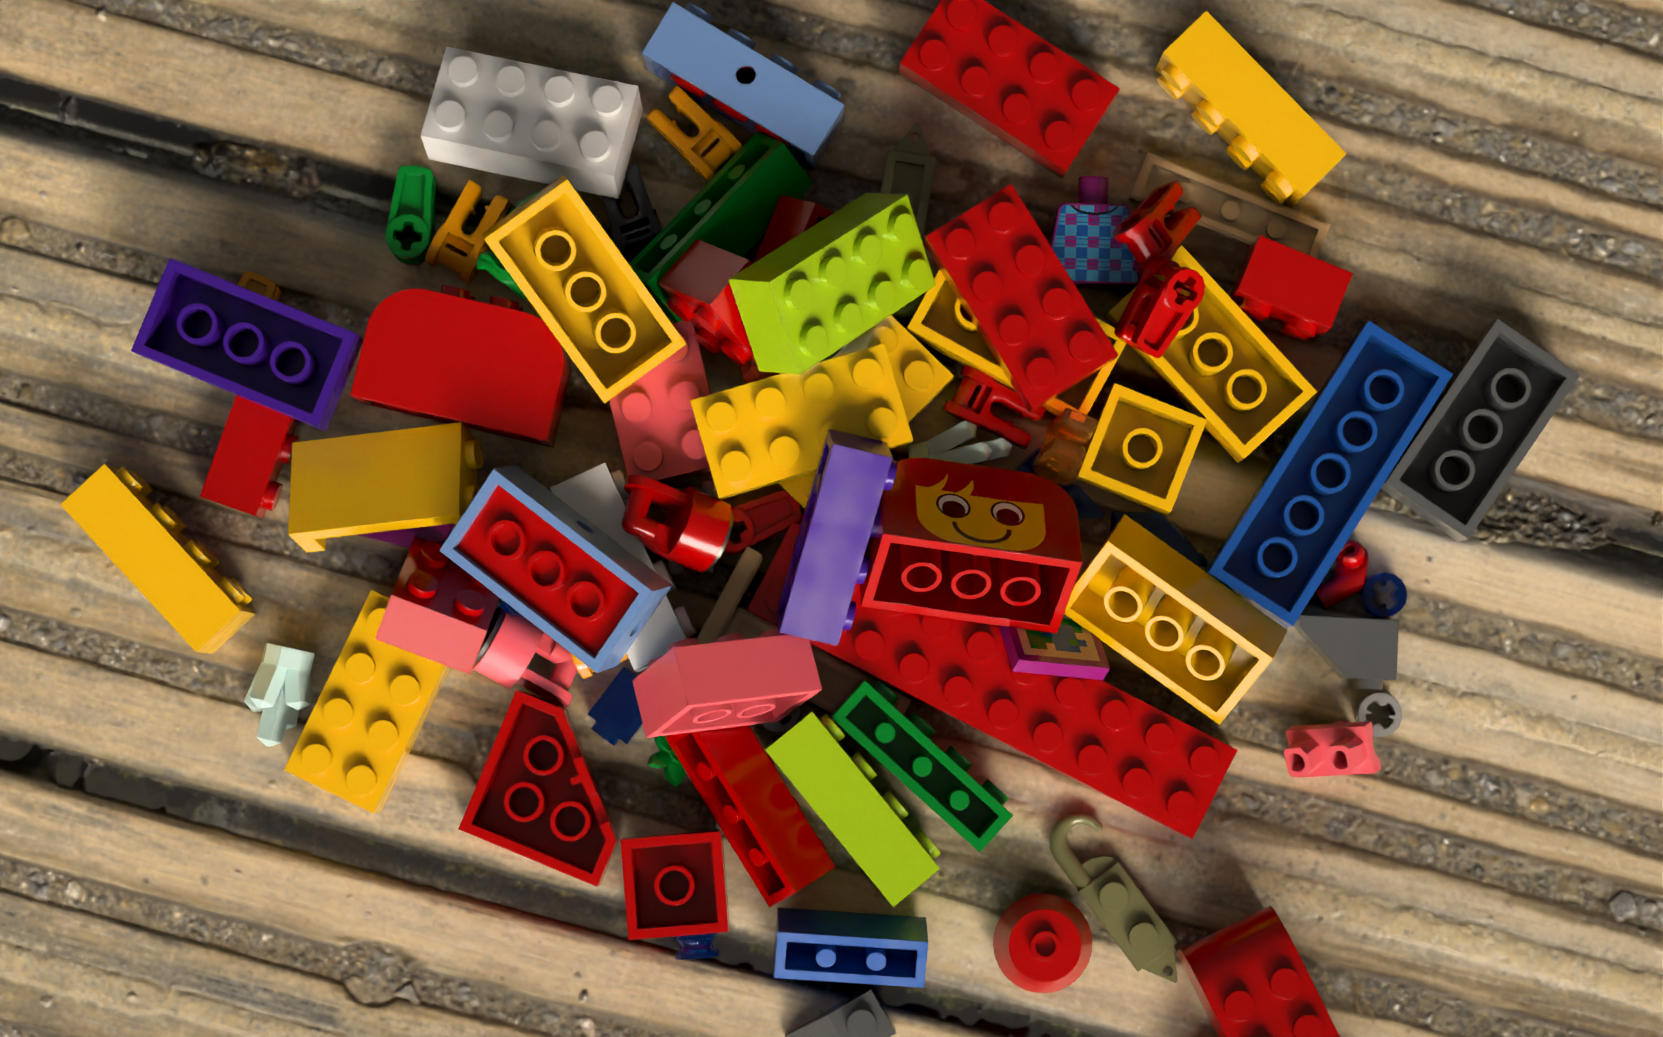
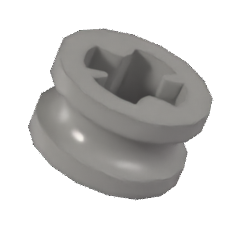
M1371 693L1364 696L1358 702L1355 709L1356 722L1367 721L1366 714H1371L1367 707L1372 702L1377 706L1387 704L1391 710V715H1386L1385 717L1390 719V722L1384 728L1379 723L1372 724L1373 737H1385L1394 733L1402 721V709L1399 702L1393 696L1386 693Z

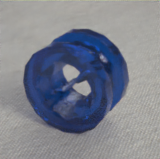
M1384 572L1372 575L1366 579L1359 596L1365 611L1376 617H1387L1395 615L1404 607L1407 599V590L1399 577ZM1378 581H1380L1381 587L1386 586L1388 582L1395 589L1390 595L1394 604L1388 609L1385 603L1381 604L1380 608H1378L1372 602L1376 596L1372 587Z
M718 933L674 936V941H677L680 945L679 951L675 953V959L686 960L719 956V949L713 946V940L718 937Z

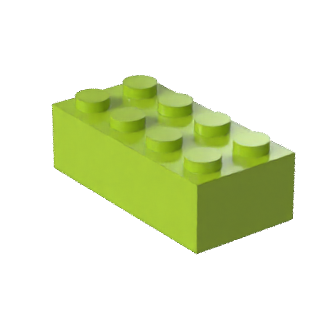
M884 193L863 194L728 279L759 371L801 375L936 286L908 194Z
M811 712L765 750L894 907L940 869L934 859L941 853L922 829L912 834L902 820L909 813L890 790L881 796L870 781L877 774L860 753L857 752L852 757H849L838 742L845 735L826 713L818 719Z

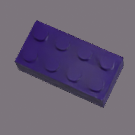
M169 258L131 351L143 358L326 432L363 344V338L347 329Z

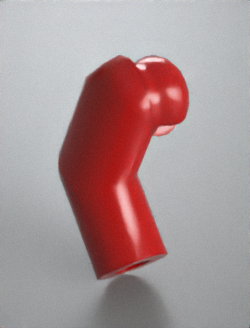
M1348 540L1337 556L1334 578L1320 585L1314 592L1318 602L1325 611L1357 593L1365 585L1369 555L1359 541Z

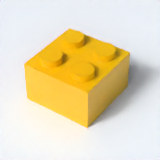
M1114 383L1108 392L1074 479L1166 516L1172 511L1207 419Z

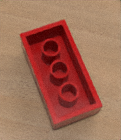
M941 0L901 60L899 66V73L1061 179L1064 178L1120 90L1119 87L985 0Z
M1012 183L925 236V247L1029 413L1107 366L1118 357L1117 351Z

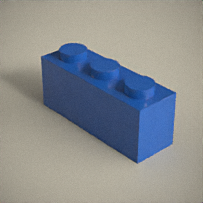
M777 907L774 978L924 988L928 952L926 917Z

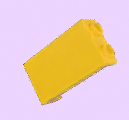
M462 422L293 442L288 535L306 552L325 551L326 538L457 524L480 490L477 486V469H481L484 462L481 442L474 438Z

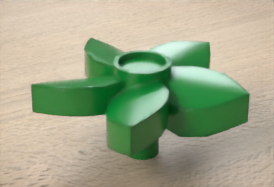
M668 735L654 737L656 746L660 751L649 757L647 765L657 769L664 768L665 778L674 787L678 786L685 776V769L665 737Z

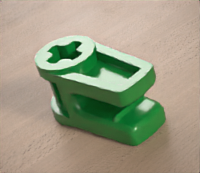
M419 166L399 167L385 233L386 243L395 258L401 263L410 266L425 262L427 251L435 236L437 180L432 170ZM414 229L421 242L412 243L411 250H406L401 241H399V238L408 237L409 230Z

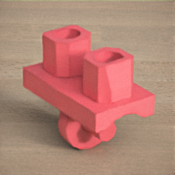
M1342 720L1335 721L1333 724L1291 726L1285 731L1289 746L1284 750L1288 774L1291 777L1373 774L1381 769L1380 760L1373 747V727L1371 721L1349 722Z

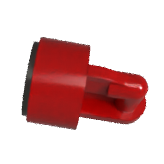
M641 475L627 476L624 490L629 494L621 522L623 530L636 537L653 553L701 573L713 567L722 555L731 534L733 511L730 504L692 487H686L680 491L649 477ZM650 504L668 511L664 523L647 517Z

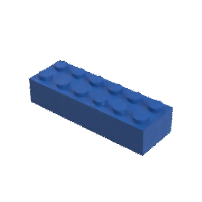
M1368 320L1360 326L1205 572L1285 628L1294 626L1453 374Z

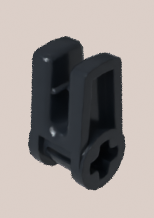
M636 163L629 165L625 174L627 180L625 183L628 192H631L637 208L636 214L633 217H626L623 214L620 206L622 202L620 196L619 199L601 195L611 223L609 227L614 242L628 263L662 230L656 209L652 208Z

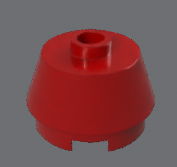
M1033 894L1014 902L1000 917L993 937L994 955L1003 974L1016 986L1035 993H1052L1070 986L1082 975L1092 953V934L1086 918L1074 904L1052 894Z

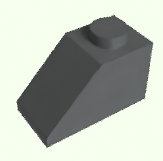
M1300 615L1293 627L1339 678L1353 679V688L1383 690V680H1396L1399 620Z
M868 986L786 1034L785 1037H891L896 1034V1030L872 987Z

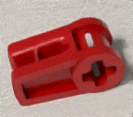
M1173 181L1154 189L1132 214L1121 221L1112 231V235L1117 243H1124L1135 258L1134 267L1140 275H1142L1144 269L1151 261L1157 258L1171 259L1176 253V248L1202 217L1195 207L1184 208L1165 217L1168 211L1174 209V204L1183 194V188L1178 181Z
M1157 258L1151 261L1144 269L1141 279L1114 330V334L1124 343L1155 358H1160L1193 310L1202 301L1205 293L1203 277L1197 271L1188 267H1181L1177 262L1167 258ZM1160 274L1165 278L1162 281L1160 279H1157L1156 275ZM1183 289L1187 292H1190V295L1185 296L1183 294H1180L1181 290Z
M964 365L960 372L963 379L952 401L946 400L942 410L962 422L968 421L973 423L978 429H983L999 438H1005L1011 444L1026 450L1031 441V435L1014 426L1013 421L1007 422L995 416L990 411L991 404L998 403L1018 413L1019 418L1026 417L1031 421H1040L1046 408L1040 406L1029 413L1016 392L1003 386L993 377L973 367ZM977 387L978 391L975 394L970 406L968 407V402Z
M784 489L731 507L733 523L735 525L744 524L746 530L740 533L741 542L739 544L733 545L729 539L723 553L728 555L741 554L747 546L753 548L788 530L792 522L799 524L802 521L799 503Z

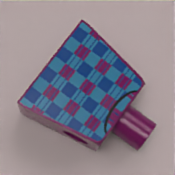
M1079 177L1078 203H1059L1050 246L1077 288L1133 290L1138 285L1140 279L1139 273L1134 267L1136 260L1124 243H1117L1112 235L1114 228L1130 216V209L1128 205L1108 204V177Z

